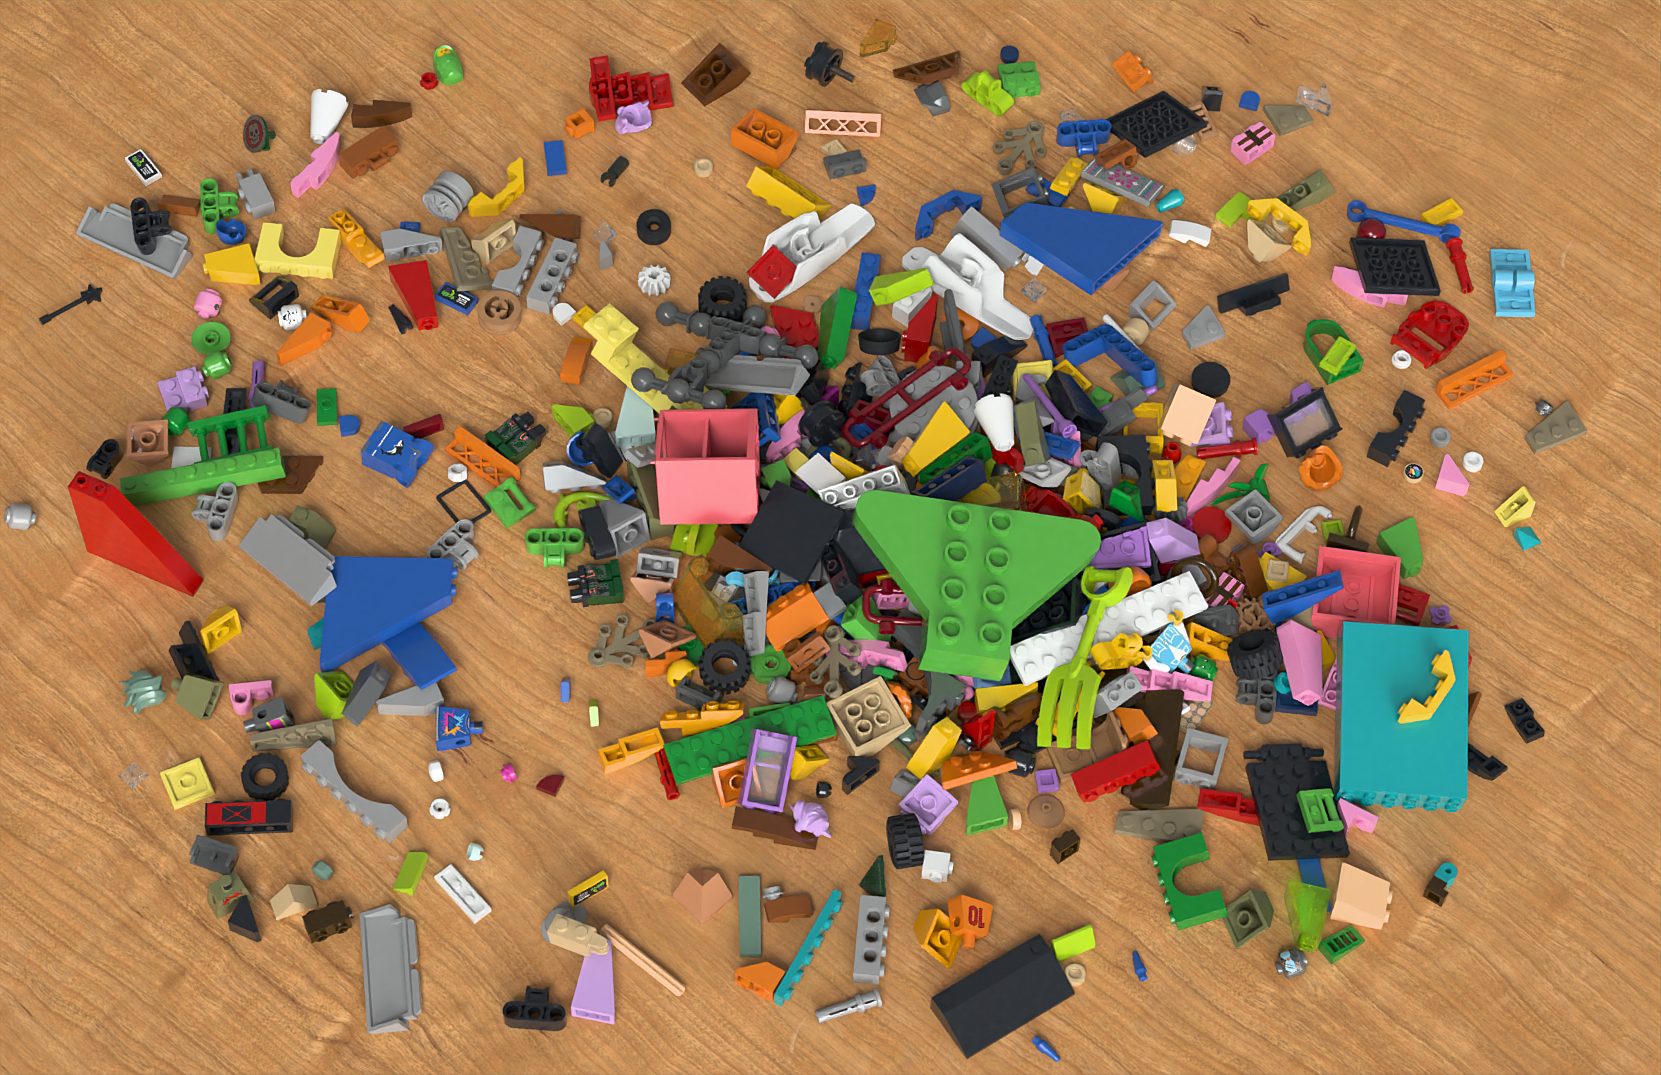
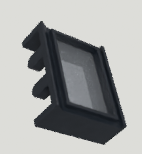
M1323 387L1312 388L1310 394L1301 395L1297 398L1296 402L1282 406V410L1267 414L1287 457L1300 458L1306 455V450L1318 448L1322 445V441L1338 436L1337 432L1343 429L1340 427L1325 396Z

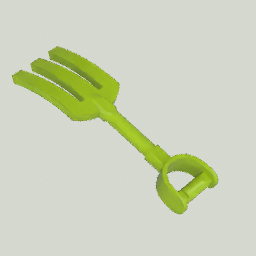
M1087 566L1085 568L1081 588L1091 601L1086 615L1087 621L1071 663L1061 665L1051 670L1050 674H1048L1040 707L1037 746L1051 747L1055 710L1062 687L1057 721V748H1071L1073 720L1080 690L1076 749L1091 748L1093 712L1101 677L1093 668L1087 666V659L1099 622L1102 621L1106 608L1120 603L1130 589L1133 579L1131 568L1123 567L1121 570H1099L1094 566ZM1096 582L1115 583L1107 592L1097 595L1093 594Z

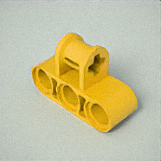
M1120 633L1112 641L1097 643L1090 649V653L1101 670L1135 667L1143 661V658L1137 657V652H1140L1143 640L1139 633H1131L1129 635Z

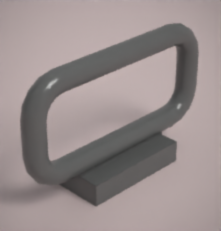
M946 289L944 292L946 322H940L944 350L954 347L959 348L966 354L954 294L951 289ZM952 355V356H949V357H948V359L954 358L955 363H956L957 361H961V360H960L957 356H955V355Z

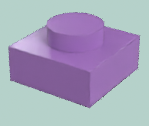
M1056 769L1034 772L1038 794L1059 791Z

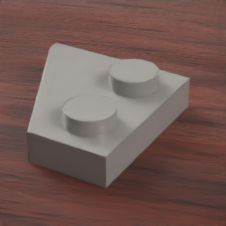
M1209 305L1182 331V337L1190 350L1225 338L1226 335Z

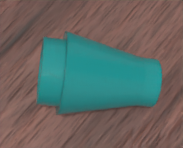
M1171 189L1159 202L1155 203V207L1159 213H1163L1164 211L1182 206L1185 200L1178 189Z

